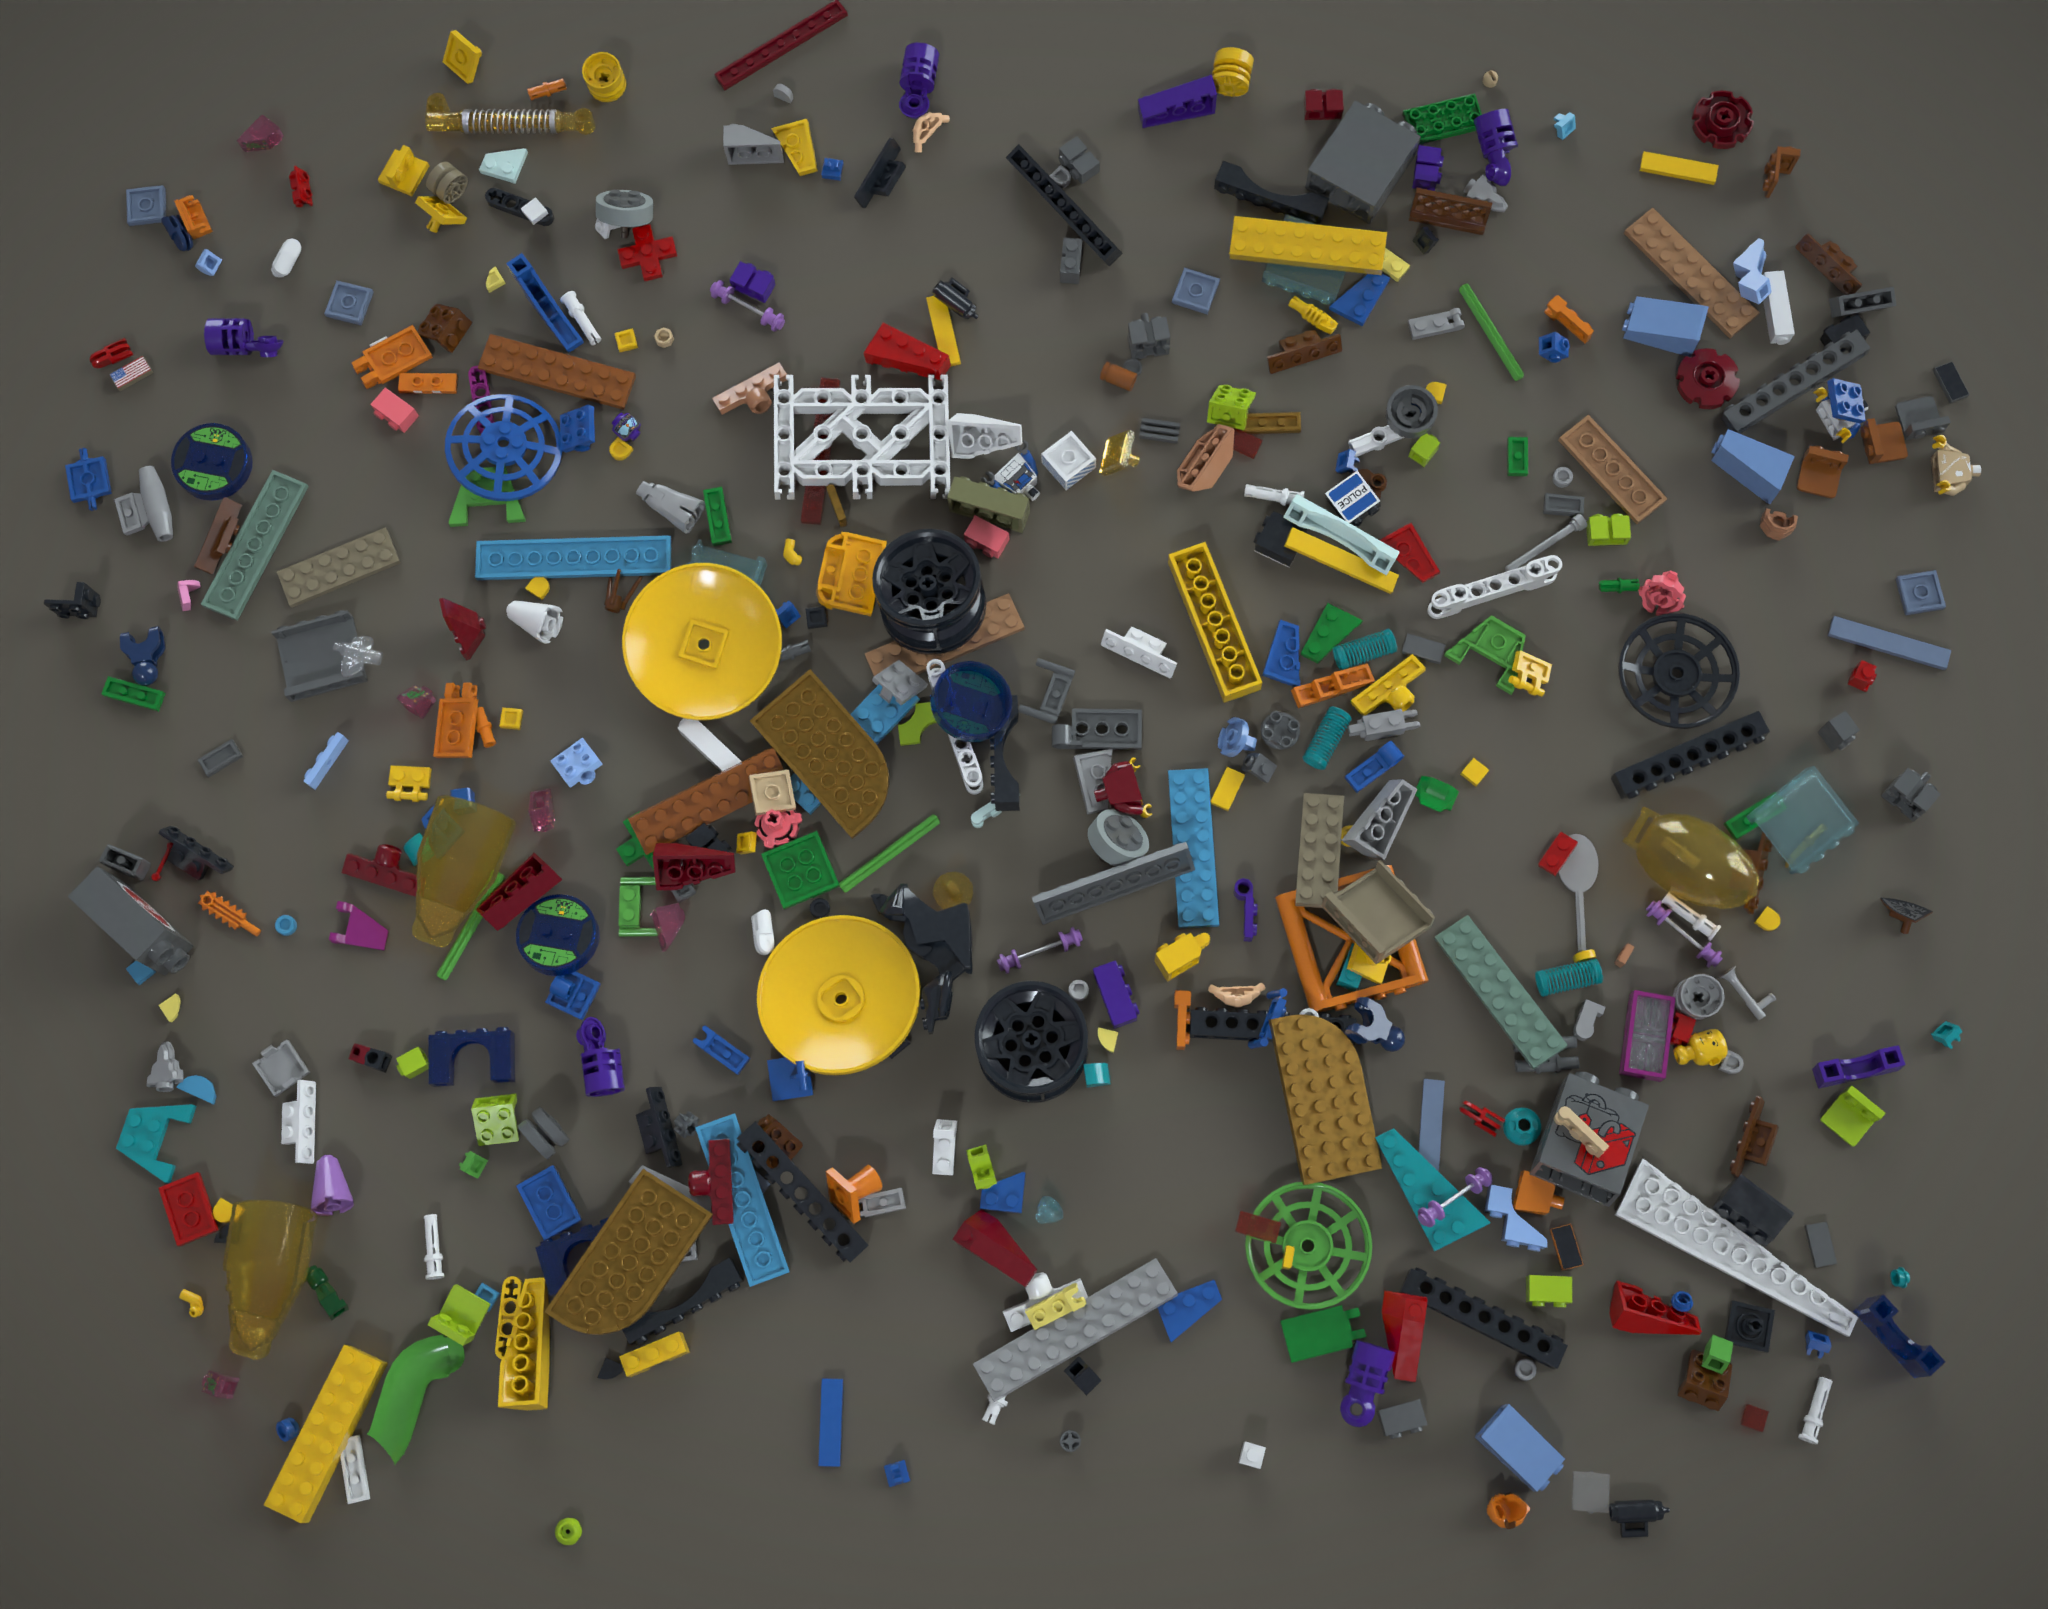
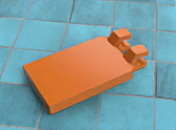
M411 325L362 351L364 356L353 361L351 364L357 374L369 368L371 372L361 377L366 389L375 386L377 382L378 384H384L399 376L400 373H405L433 357L415 327Z
M470 682L463 683L462 697H459L460 686L454 683H446L445 699H440L433 757L472 758L478 708L476 697L477 685H472Z

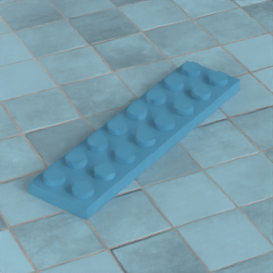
M879 684L850 715L878 745L920 700L918 696L915 695L903 705L896 702V698L893 696L890 704H888L879 696L883 688ZM794 773L790 777L794 799L811 815L821 803Z
M1208 768L1168 770L1173 845L1186 842L1195 867L1194 871L1175 877L1178 929L1218 927L1219 913Z
M734 1113L695 1127L708 1166V1140L730 1139L734 1224L728 1225L749 1286L751 1287L789 1273L790 1271L749 1152L744 1153L736 1145L739 1142L736 1138L742 1134L736 1114Z

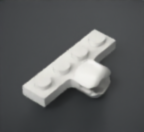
M1046 1273L1034 1274L1027 1287H1025L1028 1300L1003 1311L1010 1331L1013 1332L1031 1324L1025 1309L1062 1291L1073 1283L1078 1284V1292L1072 1297L1088 1298L1081 1279L1079 1278L1058 1288H1053Z

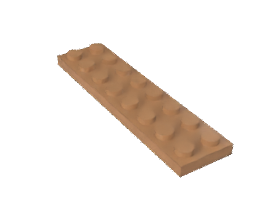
M1654 208L1650 209L1625 230L1624 234L1694 304L1709 307L1706 316L1730 339L1758 316L1759 312L1745 298L1741 297L1740 293Z
M1008 593L986 602V614L980 629L966 644L953 651L934 655L919 654L907 650L893 641L865 653V657L874 676L897 660L903 662L918 675L927 671V663L932 659L941 660L943 664L1023 631L1025 627ZM939 664L931 665L930 669L939 666Z

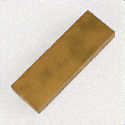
M1300 412L1247 414L1246 428L1243 430V434L1301 433Z

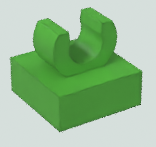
M470 1151L465 1153L467 1157L464 1162H460V1170L478 1179L488 1160Z

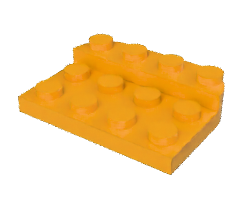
M841 532V534L835 535L828 540L816 589L818 602L830 610L836 608L871 616L875 602L872 582L873 570L878 557L886 548L887 541L849 532Z

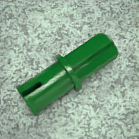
M1617 578V580L1599 581V590L1601 592L1617 591V593L1638 591L1640 583H1637L1639 579L1626 580Z

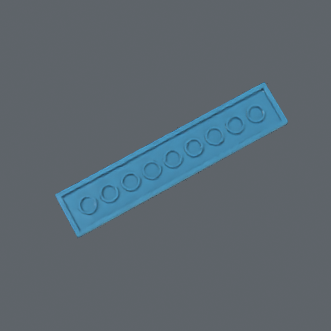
M671 536L476 541V580L533 579L534 577H615L618 569L621 570L620 576L661 575L671 570Z

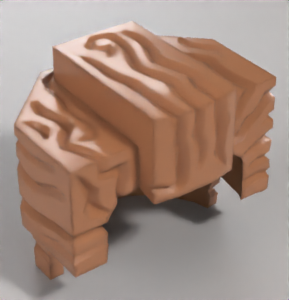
M1766 508L1760 522V527L1766 536L1779 541L1789 536L1796 528L1798 516L1793 515L1787 518V514L1774 511L1771 514V509Z

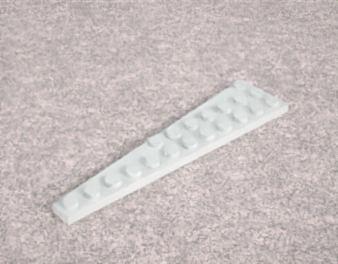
M1643 1158L1640 1160L1614 1215L1842 1335L1850 1336L1858 1319L1856 1315L1834 1299L1828 1297L1825 1292L1813 1286L1802 1275L1790 1269L1787 1264L1771 1255L1772 1253L1726 1219L1721 1218L1718 1213L1706 1207L1699 1199L1683 1190L1680 1185L1671 1181Z

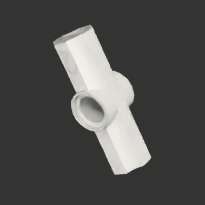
M1389 425L1375 427L1371 432L1348 441L1350 449L1356 451L1355 457H1358L1372 450H1381L1385 445L1405 437L1394 433ZM1379 436L1383 440L1377 441L1374 437Z

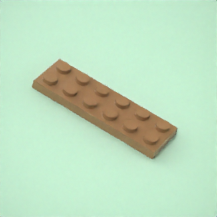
M1589 415L1559 438L1558 441L1636 524H1639L1667 501L1666 496Z

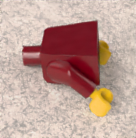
M1133 757L1129 761L1114 763L1106 772L1105 777L1102 778L1105 788L1094 791L1096 801L1100 802L1108 799L1111 808H1114L1116 811L1140 815L1143 818L1150 817L1152 813H1147L1146 809L1151 808V804L1141 806L1144 803L1134 773L1140 766L1132 764L1137 759Z

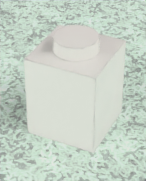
M1243 1442L1238 1463L1261 1469L1266 1447Z

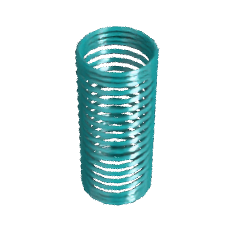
M1389 628L1364 636V638L1361 637V639L1358 638L1357 640L1341 644V646L1333 647V655L1340 670L1352 668V665H1359V663L1362 664V662L1365 663L1369 660L1372 661V658L1375 660V658L1382 657V655L1385 656L1389 653L1397 652V643ZM1382 638H1383V640H1384V643H1385L1387 652H1386V650H1385V647H1384Z
M1333 706L1329 707L1302 757L1307 764L1320 770L1326 768L1327 762L1331 759L1330 756L1336 750L1335 747L1339 744L1340 738L1344 735L1343 732H1345V729H1347L1352 720L1346 711Z
M1594 958L1584 962H1574L1566 966L1545 969V971H1536L1535 979L1538 991L1544 997L1548 996V994H1555V992L1558 994L1559 992L1562 993V991L1573 990V988L1576 990V988L1587 987V985L1601 984L1603 982V974L1599 961ZM1581 968H1582V970H1583V974H1584V978H1585L1586 985H1585V983H1584V979H1583V975H1582ZM1585 968H1586V970H1587V975H1588L1589 983H1588V980H1587ZM1574 970H1575L1576 975H1577L1578 984H1577V981H1576V977H1575ZM1578 970H1579V972H1580V977H1581V980H1582V985H1581V982H1580ZM1567 972H1568L1569 977H1570L1571 986H1570V984H1569V979H1568ZM1571 972H1572V974H1573V979H1574V982H1575V986H1574V984H1573ZM1560 974H1561L1562 979H1563L1564 988H1563V985H1562V982H1561ZM1564 974H1565V976H1566V981H1567V984H1568V988H1567L1566 983H1565ZM1553 975H1554V978H1555V981H1556L1557 990H1556V987H1555V984H1554ZM1557 976L1559 978L1561 990L1558 985ZM1550 978H1551V981H1552V984H1553V990H1552V987H1551Z

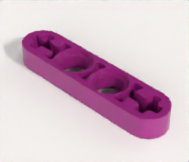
M478 366L471 367L468 376L472 401L490 396L486 372L479 370ZM476 372H480L479 378L481 383L477 382ZM478 389L486 390L485 394L480 397L476 396V391ZM487 401L475 407L478 410L481 406H487L488 409H491L492 402ZM493 414L485 416L491 423L495 422ZM478 421L476 426L481 434L484 426Z

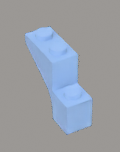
M1760 238L1733 262L1736 277L1741 278L1738 282L1741 297L1760 304L1772 292L1769 278L1761 274L1766 259V252L1763 249L1764 241Z
M1490 1185L1488 1187L1484 1212H1489V1216L1495 1218H1502V1215L1505 1216L1501 1241L1507 1242L1506 1245L1511 1247L1525 1245L1528 1246V1250L1540 1252V1249L1546 1248L1547 1239L1515 1212L1511 1199L1512 1189Z

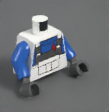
M1022 440L1024 444L1022 449H1020L1019 445L1015 446L1016 450L1022 452L1021 455L1017 453L995 475L992 472H985L989 476V480L987 481L986 478L981 477V482L987 483L990 487L996 489L998 487L1004 488L1013 494L1022 493L1034 501L1040 494L1034 487L1037 484L1038 470L1032 454L1027 450L1028 442Z

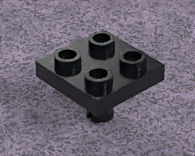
M1732 1300L1730 1302L1725 1339L1733 1342L1735 1346L1768 1353L1775 1310Z

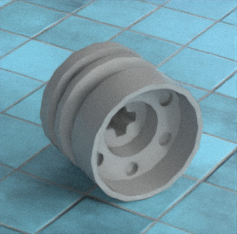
M1706 974L1694 975L1679 982L1672 996L1676 997L1675 1009L1677 1012L1696 1020H1701L1717 1013L1723 1006L1725 998L1724 990L1719 981ZM1697 994V995H1698L1697 1001L1694 1002V1001H1693L1694 995Z

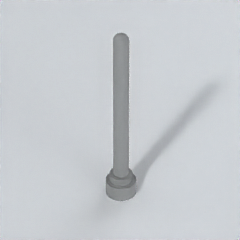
M1577 514L1571 518L1568 526L1507 565L1505 571L1517 569L1571 532L1583 530L1587 527L1586 520L1581 514Z

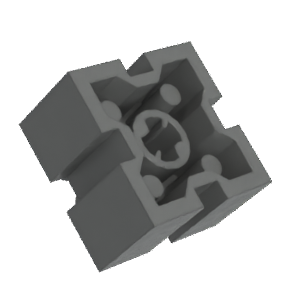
M1143 313L1141 314V320L1138 319L1128 323V344L1131 359H1143L1149 355H1154L1155 357L1169 354L1170 333L1166 317L1156 316L1151 318L1149 322L1148 314Z
M1907 768L1901 775L1895 778L1881 797L1891 805H1896L1900 808V812L1914 822L1927 812L1941 793L1937 791L1933 784H1926L1931 778L1929 773L1924 772L1920 776L1916 771Z

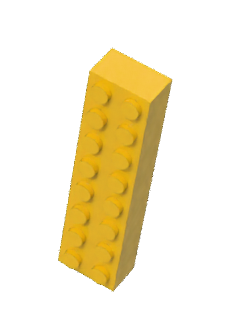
M1234 216L1229 255L1230 259L1382 275L1387 232Z
M1206 542L1169 554L1168 565L1223 702L1225 703L1261 690L1262 680Z
M343 1346L264 1506L299 1523L310 1522L341 1459V1453L345 1450L348 1439L353 1435L388 1363L353 1346Z

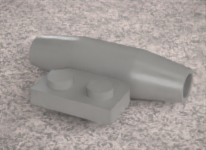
M153 466L142 467L139 469L140 493L131 492L114 499L123 533L127 536L145 529L150 523L158 541L171 540L173 538L172 515L164 486Z

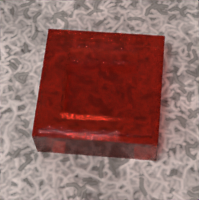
M1746 1404L1740 1425L1763 1432L1769 1411Z

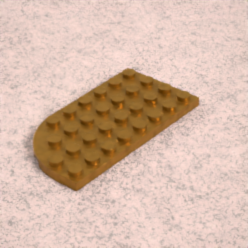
M810 669L754 716L750 722L853 839L877 817L885 803L889 787L887 764L877 744Z
M1291 1015L1270 1019L1269 1025L1303 1185L1382 1169L1362 1067L1352 1042L1337 1026L1316 1016Z
M642 1169L553 1298L545 1313L566 1327L585 1334L603 1335L629 1327L642 1318L651 1308L713 1214L645 1169Z

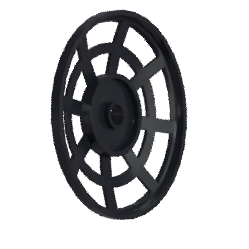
M1684 613L1659 615L1639 625L1624 643L1618 663L1620 684L1630 704L1648 720L1674 729L1699 727L1719 717L1734 699L1740 680L1738 657L1725 634L1707 620ZM1677 622L1676 633L1665 634L1655 639H1652L1646 630L1660 623ZM1685 624L1696 625L1709 632L1715 639L1708 645H1705L1694 637L1684 635ZM1640 635L1646 646L1640 652L1636 664L1625 662V656L1630 645ZM1675 640L1674 650L1663 653L1657 646V644L1664 641ZM1683 641L1696 646L1700 651L1693 656L1689 652L1682 650ZM1720 644L1727 653L1732 674H1719L1718 664L1712 651ZM1649 650L1657 658L1653 667L1642 666L1643 659ZM1704 657H1707L1709 660L1712 674L1702 673L1699 661ZM1624 670L1635 672L1638 688L1643 694L1636 700L1632 698L1628 691ZM1672 670H1680L1682 673V677H1674L1672 675ZM1641 674L1652 675L1655 686L1647 691ZM1700 681L1712 682L1709 692L1704 698L1695 690ZM1731 682L1727 698L1718 709H1715L1708 701L1715 694L1718 683ZM1659 692L1670 696V706L1658 702L1653 697ZM1689 695L1696 702V704L1689 707L1679 708V697ZM1649 701L1658 709L1670 712V723L1651 716L1640 706ZM1702 707L1710 714L1707 718L1697 722L1679 724V713L1692 712Z

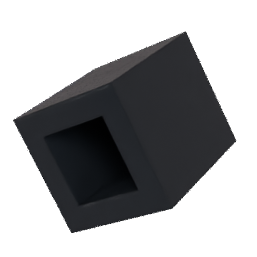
M1079 1356L1064 1370L1067 1376L1086 1396L1102 1381Z

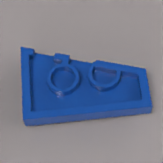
M1215 1280L1178 1293V1296L1157 1308L1170 1342H1173L1222 1300Z

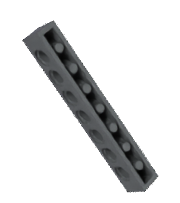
M1858 330L1852 333L1849 331L1842 335L1838 342L1827 344L1822 352L1818 354L1815 352L1804 363L1800 364L1799 362L1792 366L1785 375L1784 373L1777 375L1772 383L1761 385L1756 393L1745 395L1740 399L1741 402L1735 406L1731 404L1723 410L1721 420L1729 430L1740 434L1866 356L1870 346ZM1845 348L1848 350L1849 353L1844 354L1840 351V349ZM1823 359H1830L1832 364H1826ZM1812 369L1816 374L1811 375L1806 370ZM1795 379L1799 384L1793 385L1790 383V380ZM1773 390H1780L1782 395L1774 394ZM1763 400L1766 405H1758L1756 401ZM1746 410L1749 415L1743 416L1740 414V411Z

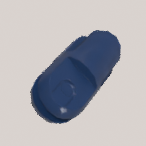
M179 215L163 217L161 222L180 251L191 250L193 241Z

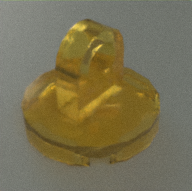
M956 871L947 872L941 875L935 882L933 888L934 899L943 910L961 903L969 905L973 898V885L964 874Z

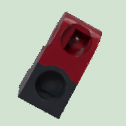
M354 1043L348 1059L386 1073L392 1055Z

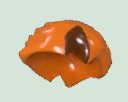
M1511 1492L1495 1494L1489 1500L1486 1508L1487 1515L1492 1522L1501 1528L1513 1529L1522 1524L1527 1513L1530 1511L1527 1503Z

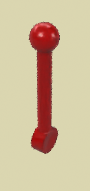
M172 842L167 844L165 855L156 873H153L151 876L154 881H159L161 878L160 873L173 846Z

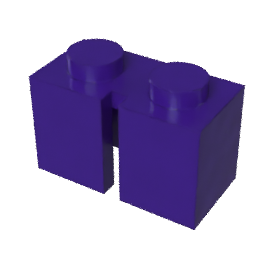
M1419 145L1412 188L1435 191L1436 184H1440L1442 173L1438 172L1439 167L1442 168L1444 156H1441V148Z
M741 261L730 278V284L734 287V290L763 303H766L776 285L774 276L770 272L759 269L757 271L753 264H745Z

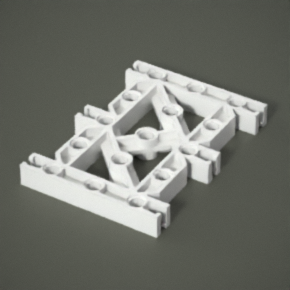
M774 375L775 500H781L780 494H782V489H779L781 484L790 485L787 499L795 500L794 480H797L802 486H828L831 484L834 486H845L851 479L853 480V499H860L857 489L858 484L868 485L865 493H867V499H872L873 479L880 486L923 485L930 479V499H936L938 489L935 488V484H945V493L942 494V498L947 499L950 490L948 375H940L942 386H944L942 390L933 389V386H935L934 375H928V394L921 388H879L871 394V375H865V381H863V386H866L865 390L856 389L859 375H851V394L844 388H801L794 394L793 375H786L789 386L788 390L778 389V386H782V381H780L779 375ZM782 399L788 400L787 403H781L779 401ZM820 399H825V400H827V402H825V403H820V402H818V401H819ZM864 399L866 402L859 403L857 400ZM902 399L904 402L897 403L895 400ZM941 399L943 402L936 403L934 400ZM794 414H832L823 424L816 426L813 433L794 450ZM861 414H910L900 424L895 425L891 433L882 441L871 432L867 425L857 420ZM929 424L930 460H891L901 449H905L910 441ZM841 433H844L857 449H861L867 454L862 460H814L824 449H828ZM901 434L904 435L905 438L898 439L896 436ZM940 434L943 436V438L937 439L935 438V435ZM782 435L789 436L787 439L780 438ZM820 435H826L827 438H826V439H820L819 436H820ZM859 435H865L866 438H865V439H859L857 436H859ZM902 470V471H904L906 474H904V475H899V474H897L896 472ZM941 470L944 474L938 475L935 472ZM787 471L789 474L783 476L780 472ZM826 471L828 474L823 476L819 472ZM865 471L867 474L859 475L858 472Z

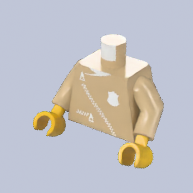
M1939 435L1933 437L1936 443L1932 445L1933 449H1939L1931 457L1934 492H1938L1939 495L1944 493L1954 496L1966 488L1972 477H1979L1981 475V466L1970 465V456L1968 454H1964L1950 446L1945 436Z

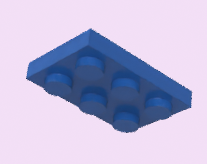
M554 1165L516 1185L544 1241L582 1221Z

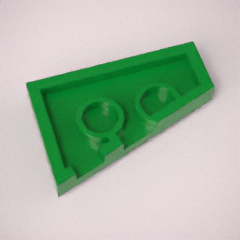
M1327 603L1301 652V656L1317 664L1320 663L1333 650V647L1347 638L1356 627L1362 624L1363 620Z

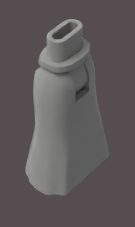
M643 481L636 491V494L641 496L642 500L653 510L661 514L685 534L690 533L705 510V502L703 500L672 490L664 485L648 484Z

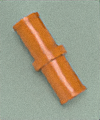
M561 78L547 83V81L543 82V85L528 88L527 90L529 96H531L530 99L533 100L543 96L550 97L553 93L567 90L564 79Z
M478 707L476 730L481 735L484 747L489 748L496 744L491 730L492 724L488 722L485 709Z

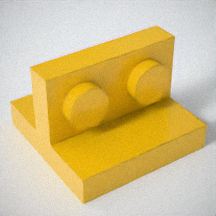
M403 145L400 151L394 150L378 181L380 184L413 196L427 172L429 164L414 157L410 147Z

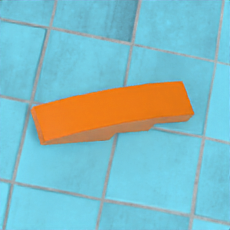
M1367 663L1333 672L1330 676L1315 679L1309 684L1294 687L1291 692L1297 707L1301 708L1374 683L1375 679Z

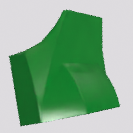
M1421 776L1416 787L1415 796L1418 797L1421 805L1435 811L1442 812L1446 809L1451 811L1459 791L1453 786L1433 777Z

